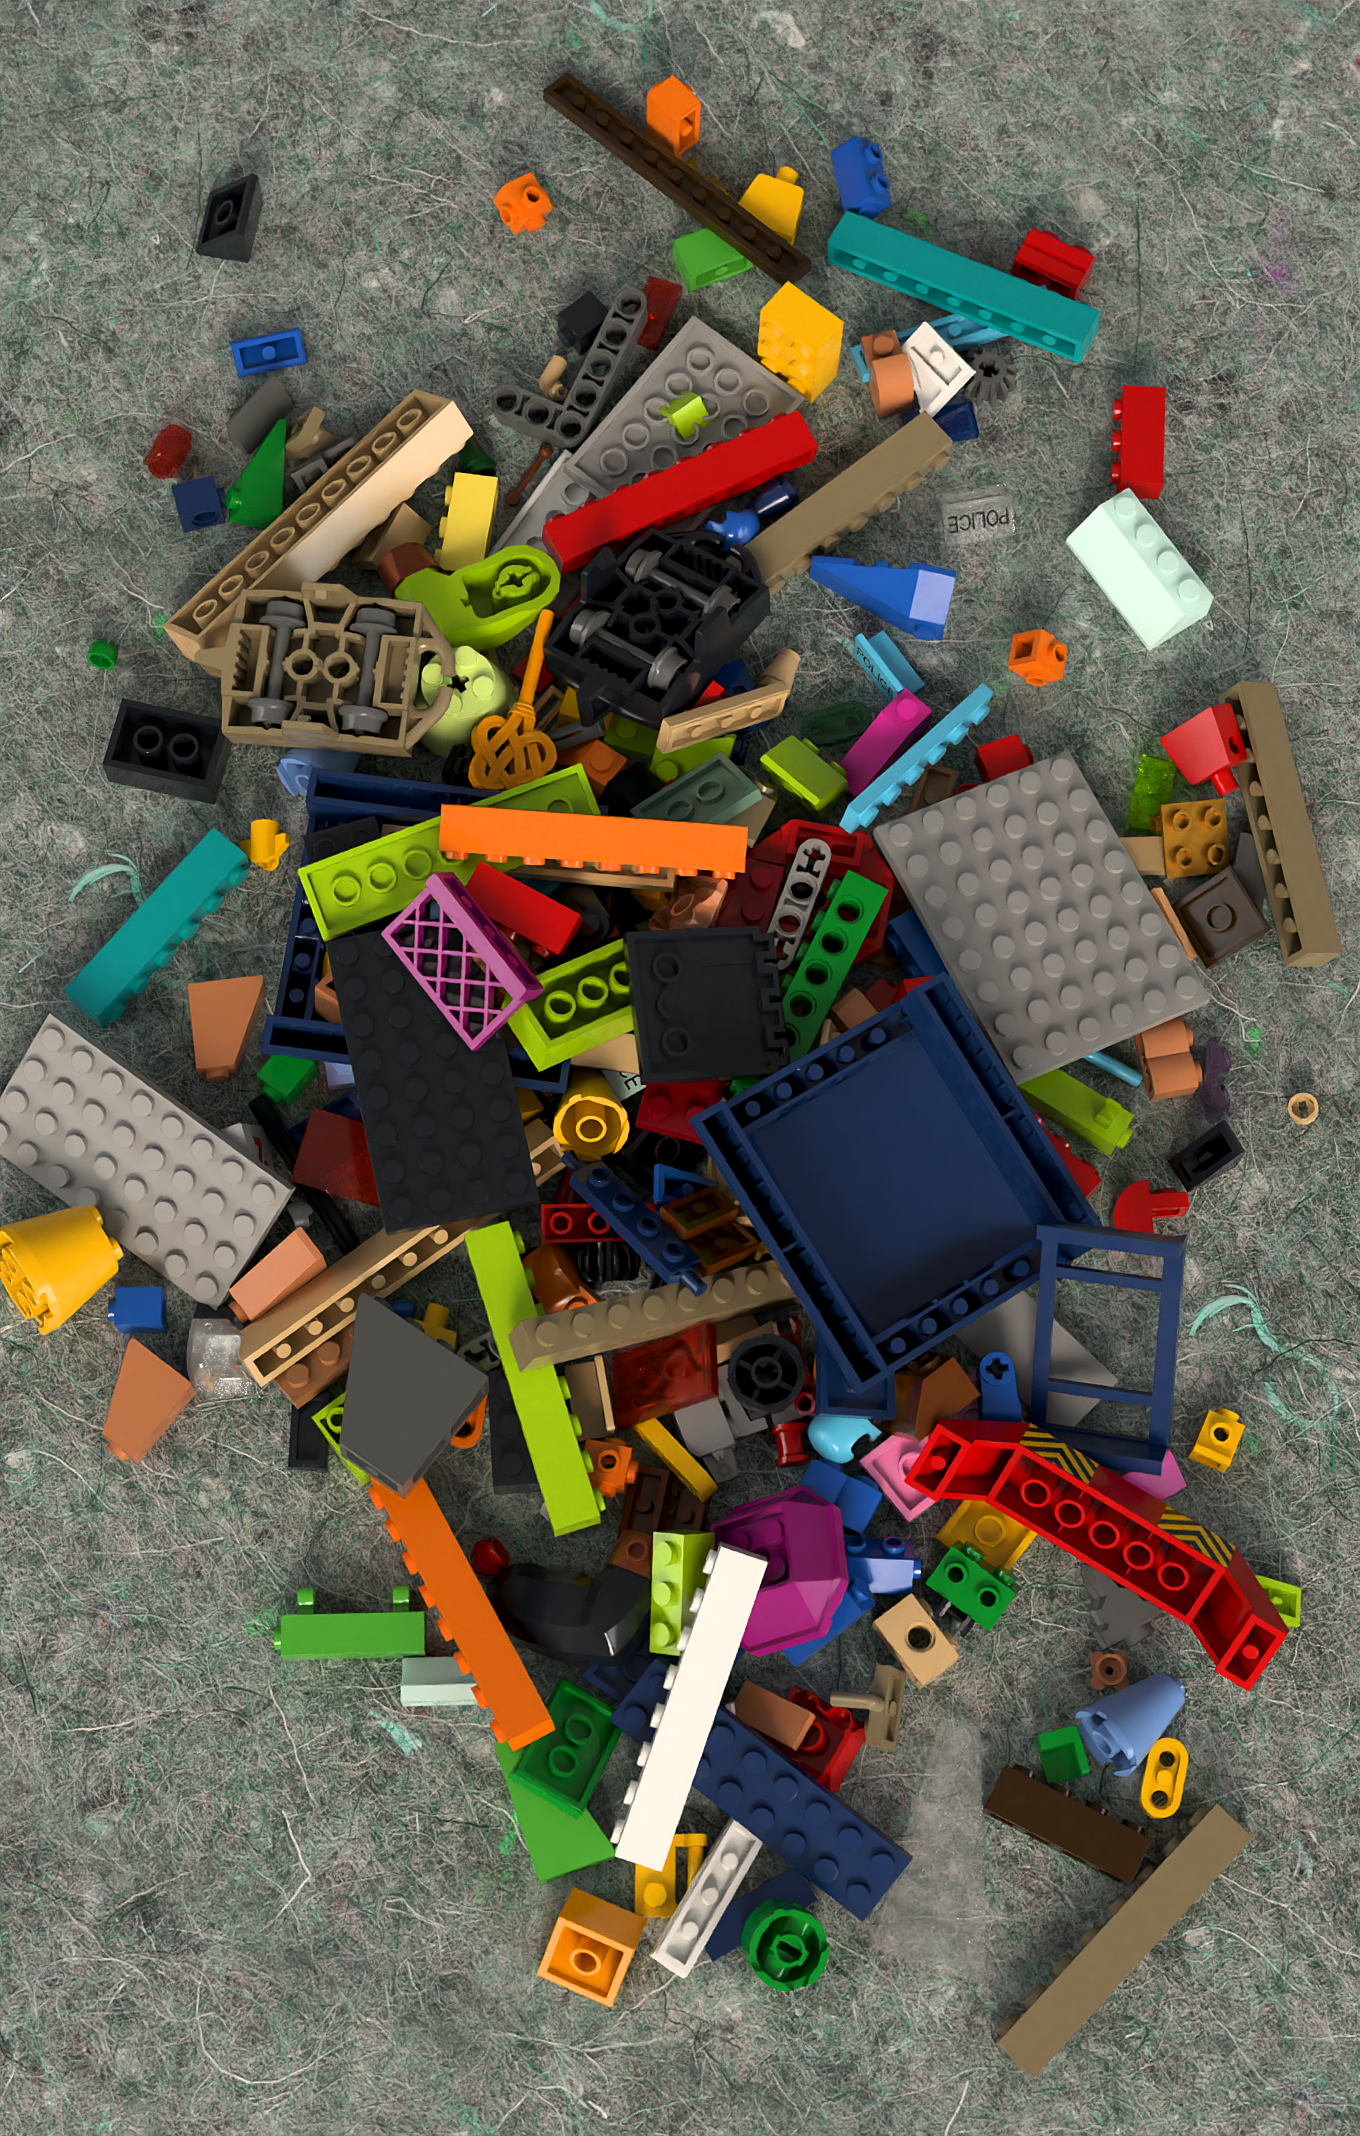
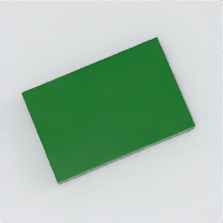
M561 1677L545 1704L556 1730L524 1746L508 1778L578 1819L582 1815L623 1730L609 1720L616 1709Z

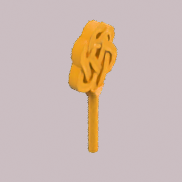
M543 609L540 611L518 702L513 704V707L506 714V719L497 715L485 717L472 729L470 742L475 756L469 765L468 778L475 789L504 792L542 778L544 774L554 767L557 759L556 746L548 735L539 730L534 731L536 717L534 707L532 706L544 659L543 645L549 639L555 615L550 610ZM491 730L495 732L489 739H487L488 731ZM503 744L505 747L496 756L495 752ZM508 763H509V774L505 771V768H506V766L508 765Z

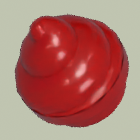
M492 1537L488 1540L483 1538L474 1544L469 1564L474 1574L490 1577L504 1570V1567L509 1564L510 1560L503 1544L497 1538Z

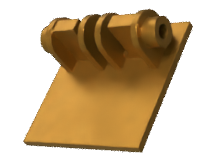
M1225 798L1159 805L1160 812H1157L1155 816L1150 818V828L1152 831L1162 834L1165 879L1220 873L1230 866Z

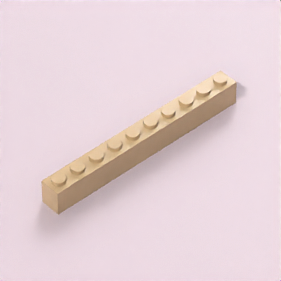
M537 1117L524 1126V1131L538 1187L566 1167V1165L561 1162L562 1156L565 1153L554 1137L553 1130ZM502 1212L387 1236L384 1227L230 1338L227 1343L260 1387H263L356 1319L358 1297L362 1292H365L373 1299L375 1296L384 1299L464 1241L465 1233L482 1228Z

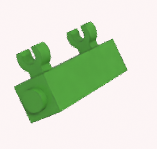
M409 1585L393 1586V1612L315 1614L316 1591H314V1587L298 1588V1614L281 1615V1626H274V1650H281V1656L284 1660L427 1657L426 1615L424 1611L410 1612Z

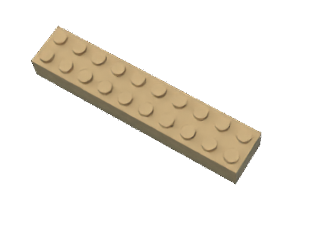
M415 389L163 624L162 627L184 656L195 661L194 656L198 650L225 646L242 589L301 592L302 582H317L323 575L334 570L339 565L340 559L351 549L361 545L365 540V536L376 525L385 522L395 507L402 501L409 499L415 493V489L426 478L436 474L440 469V465L449 456L460 451L464 447L465 441L474 434L454 401Z

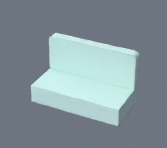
M415 1657L403 1659L401 1703L403 1707L479 1705L471 1691V1688L477 1685L471 1672L463 1676L454 1657Z

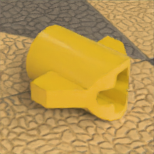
M269 819L255 820L251 822L250 839L240 841V849L247 854V857L252 862L265 870L272 871L277 868L279 858L290 845V836L286 833L280 834V824L277 821Z

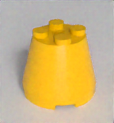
M92 1204L86 1208L79 1205L0 1227V1279L25 1319L35 1318L41 1324L37 1328L43 1335L59 1328L118 1272L117 1260L123 1257L121 1247L113 1237L108 1238L101 1227L103 1225L102 1217L97 1208Z

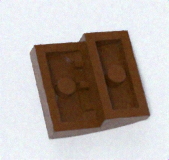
M714 1185L663 1205L660 1208L659 1213L663 1222L700 1258L696 1270L703 1277L755 1256L761 1245L758 1240L735 1220L739 1208Z
M639 1465L635 1484L629 1483L617 1540H619L626 1529L639 1531L653 1537L654 1531L679 1529L705 1531L712 1496L705 1502H701L671 1470Z

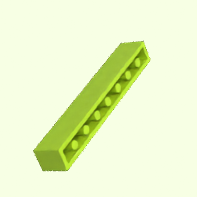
M509 1221L465 1233V1245L554 1535L557 1537L601 1523L599 1512L606 1510L600 1488L592 1489L587 1475L594 1472L588 1450L580 1451L576 1437L581 1436L582 1431L576 1412L569 1414L564 1401L571 1398L565 1376L557 1377L553 1364L520 1372L508 1339V1335L521 1321L546 1315L542 1303L534 1304L530 1290L537 1287L531 1267L523 1268L519 1254L525 1253V1248L520 1231L512 1232Z

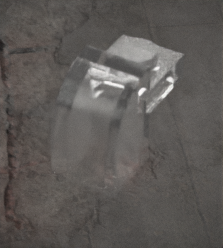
M192 1319L187 1343L186 1361L189 1380L195 1392H210L219 1398H232L233 1395H249L252 1380L237 1364L242 1334L229 1319Z

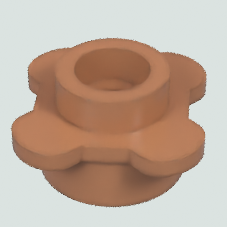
M1096 1651L1091 1654L1089 1663L1093 1667V1676L1090 1679V1685L1094 1690L1101 1691L1104 1687H1114L1119 1691L1129 1685V1679L1126 1677L1128 1657L1125 1653L1117 1651L1115 1654H1103L1100 1651ZM1107 1667L1112 1669L1111 1675L1106 1674L1105 1669Z

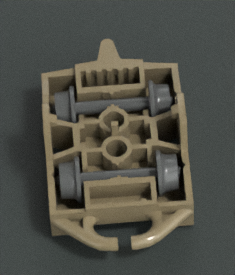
M302 582L301 592L242 589L225 646L201 649L194 656L195 661L209 675L221 678L222 733L233 743L410 758L412 757L413 745L442 718L449 708L453 695V688L440 686L436 700L431 706L426 709H418L415 706L422 653L430 650L439 656L441 675L454 677L456 673L455 654L452 647L423 603L357 596L341 584ZM320 613L344 615L339 624L323 623ZM313 662V668L308 674L299 675V670L303 664ZM349 665L350 669L346 676L335 678L336 670L339 667ZM388 716H399V717H402V718H401V719L388 718ZM312 721H328L331 728L322 723H313Z

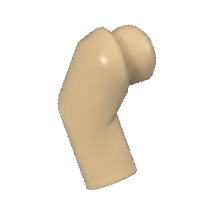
M553 355L542 373L538 384L546 399L561 405L569 394L568 388L564 389L560 381V377L567 367V362L562 357Z

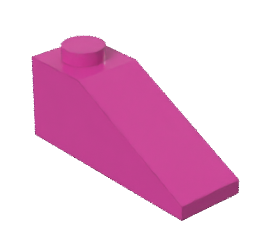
M907 688L880 712L838 764L848 773L845 779L848 780L850 790L847 794L852 799L860 795L892 766L929 729L932 710Z

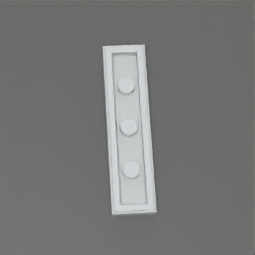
M732 1817L727 1820L649 1955L681 1978L688 1976L763 1844L762 1841Z

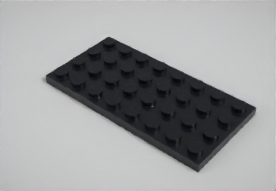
M435 918V919L426 920V921H437V922H439L440 918ZM404 925L396 935L405 946L414 947L415 925ZM424 925L423 948L438 949L439 926ZM448 927L447 950L462 951L463 934L458 928ZM385 929L326 941L387 1236L540 1204L502 1027L478 1050L471 1051L381 935ZM423 953V970L428 976H437L438 954ZM447 955L446 977L461 978L462 956ZM471 957L470 979L486 980V973ZM446 982L445 998L451 1005L460 1006L461 983ZM470 984L469 1006L484 1008L485 985ZM494 996L493 1008L497 1009L496 1000ZM469 1012L468 1027L477 1036L483 1030L484 1013Z

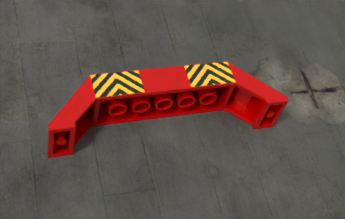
M940 1419L904 1480V1483L936 1502L940 1498L986 1502L1189 1625L1216 1665L1214 1671L1248 1692L1289 1633V1628L1235 1545L1032 1423Z

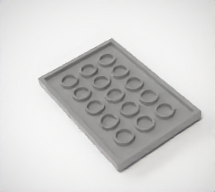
M693 315L564 465L563 472L596 497L603 499L609 496L618 486L623 484L631 486L640 482L651 471L660 470L662 472L673 467L674 463L682 457L688 455L695 457L704 453L715 442L723 441L726 443L735 439L746 428L755 427L757 429L767 424L772 417L779 413L785 412L788 415L799 410L804 404L805 397ZM686 389L688 390L687 393L693 392L700 395L709 416H704L702 419L708 422L712 421V423L699 430L696 423H693L695 434L684 441L675 430V425L673 424L672 426L668 422L669 418L667 416L664 417L658 409L662 406L668 408L670 406L668 402L683 397L685 394H678ZM719 504L667 527L660 532L671 533L699 530Z

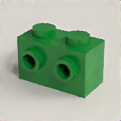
M958 1540L952 1545L925 1584L986 1630L990 1631L1022 1587L1016 1583L1017 1577L1010 1570L1001 1565L995 1568L983 1559L985 1553L975 1544L969 1541L963 1544Z

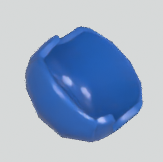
M745 509L740 513L728 510L726 511V520L723 523L719 524L713 520L707 523L704 530H709L726 537L724 547L721 550L710 546L715 552L721 556L729 557L731 556L729 555L730 548L735 542L744 546L759 535L758 516L752 509Z

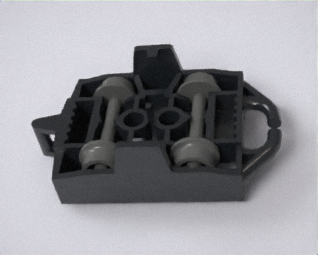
M652 527L636 539L617 560L611 548L604 546L581 573L579 602L565 616L543 645L546 670L577 692L579 718L583 727H591L611 712L660 731L664 718L686 710L710 680L771 612L769 587L765 585L757 560L751 551L737 542L731 546L729 555L741 563L742 568L739 571V568L696 547L699 545H709L721 550L724 547L725 536L709 530L662 533Z

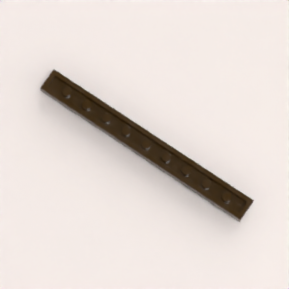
M565 73L543 90V100L781 286L787 281L794 284L811 271L812 261L570 73Z

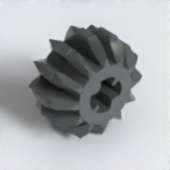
M983 345L979 348L978 354L969 351L965 361L976 372L960 388L965 389V400L975 397L977 407L983 401H988L992 408L996 405L997 399L1006 402L1010 392L1015 390L1017 384L1015 378L1017 367L1010 364V354L999 356L998 347H995L991 353L987 352Z

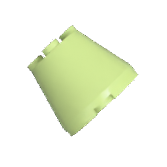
M469 646L452 648L456 661L454 677H446L440 674L441 661L436 654L424 666L418 678L415 706L418 709H426L434 703L440 686L457 687V689H453L448 710L419 739L420 743L430 753L446 759L454 745L464 744L466 747L471 745L472 729L480 720L493 715L506 719V714L513 707V704L518 702L514 685L508 675L499 666ZM491 730L488 731L487 739H489L495 732Z

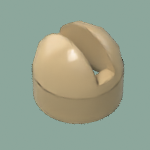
M1308 1093L1294 1095L1288 1103L1290 1118L1302 1125L1313 1122L1319 1113L1318 1102L1315 1097ZM1300 1102H1306L1309 1117L1301 1118Z

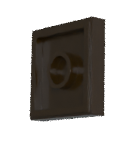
M1232 866L1227 867L1171 905L1206 969H1212L1271 929L1240 876Z

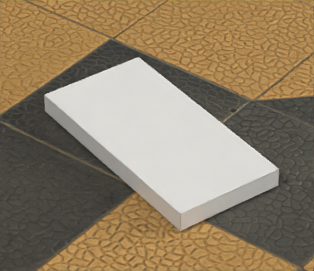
M564 449L490 551L487 558L507 546L522 544L542 550L550 556L542 541L543 525L557 514L564 513L567 515L578 510L582 503L590 499L600 500L563 472L564 465L574 455L573 453Z

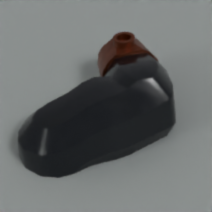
M624 1530L604 1563L605 1569L595 1577L575 1571L558 1572L534 1563L511 1564L496 1574L487 1587L486 1596L513 1647L525 1648L564 1662L615 1667L622 1665L639 1646L651 1623L653 1537L639 1531Z

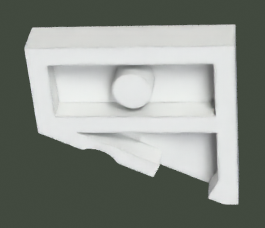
M926 321L901 346L902 352L906 353L908 357L913 389L916 391L921 407L919 410L920 414L926 411L931 418L940 411L976 372Z

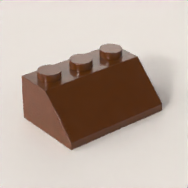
M926 1351L895 1370V1418L890 1421L881 1420L880 1427L887 1434L920 1442L934 1431L940 1419H950L977 1398L980 1393L954 1356Z

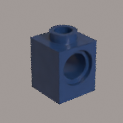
M213 475L171 485L183 533L225 523L222 509H226V495L224 487L216 488Z

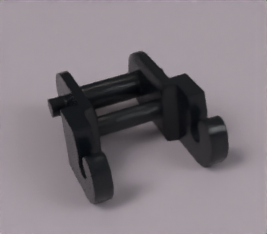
M946 1598L942 1600L932 1614L937 1618L938 1616L942 1617L947 1612L961 1623L958 1631L962 1638L968 1634L976 1622Z

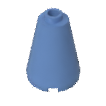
M293 748L279 761L277 773L283 785L292 795L296 797L300 792L306 797L311 767L354 773L362 753Z
M1159 1672L1083 1707L1075 1714V1720L1081 1719L1082 1724L1078 1727V1731L1087 1750L1102 1766L1109 1762L1117 1769L1112 1772L1114 1775L1127 1777L1137 1769L1185 1703L1183 1695L1185 1690L1182 1683L1174 1675Z

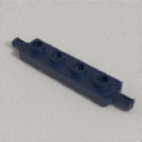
M573 1150L567 1151L562 1156L561 1162L573 1172L569 1185L667 1284L683 1283L695 1297L702 1295L706 1291L708 1285L694 1273L700 1258L601 1160L587 1164Z

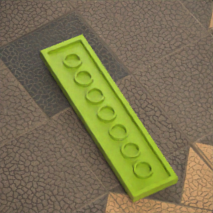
M582 763L470 804L473 806L601 815ZM441 816L299 868L297 871L324 942L400 914L427 887L425 882L434 872H453L464 887H466L480 861L504 874L529 864H522V857L507 856L506 863L484 861V854L469 853V860L446 858V851H438ZM432 897L427 903H430V901H434V897Z

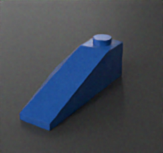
M813 555L810 569L811 579L900 630L913 634L920 640L931 641L936 639L942 641L957 571L922 563H909L908 569L891 568L889 561L877 560V563L871 566H862L854 558Z

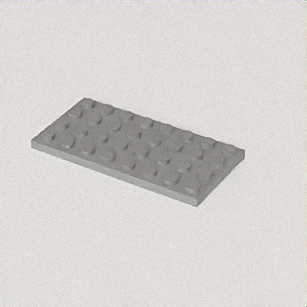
M58 1012L48 1014L0 1097V1154L69 1206L81 1205L86 1208L91 1204L94 1205L102 1217L103 1225L101 1227L105 1233L113 1237L199 1303L207 1304L215 1310L218 1307H223L230 1296L228 1290L240 1280L296 1189L287 1180Z

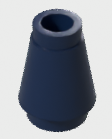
M783 476L779 480L774 478L744 506V509H752L760 522L793 509V504L799 501V498L788 479Z

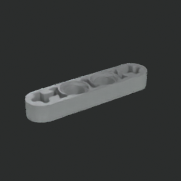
M820 839L806 840L799 847L767 933H773V936L776 937L774 938L775 950L779 940L785 942L782 958L785 960H779L777 965L771 962L765 963V966H778L779 976L786 974L794 963L829 869L831 859L830 847ZM814 850L820 852L819 858L821 860L815 862L811 875L806 872L808 866L807 855H811ZM798 882H805L812 888V894L808 898L798 899L791 892L792 886ZM792 915L799 920L800 927L794 932H785L779 927V920L783 916Z

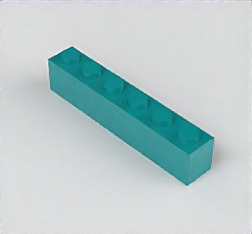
M212 828L63 990L69 1003L102 1029L109 1022L114 1023L123 1014L126 1008L125 1004L134 994L136 996L140 995L147 988L151 980L150 976L159 967L164 968L171 962L175 955V949L183 940H190L199 930L202 919L208 913L213 914L221 907L225 899L224 895L233 886L238 887L244 882L250 868L247 854L215 828Z

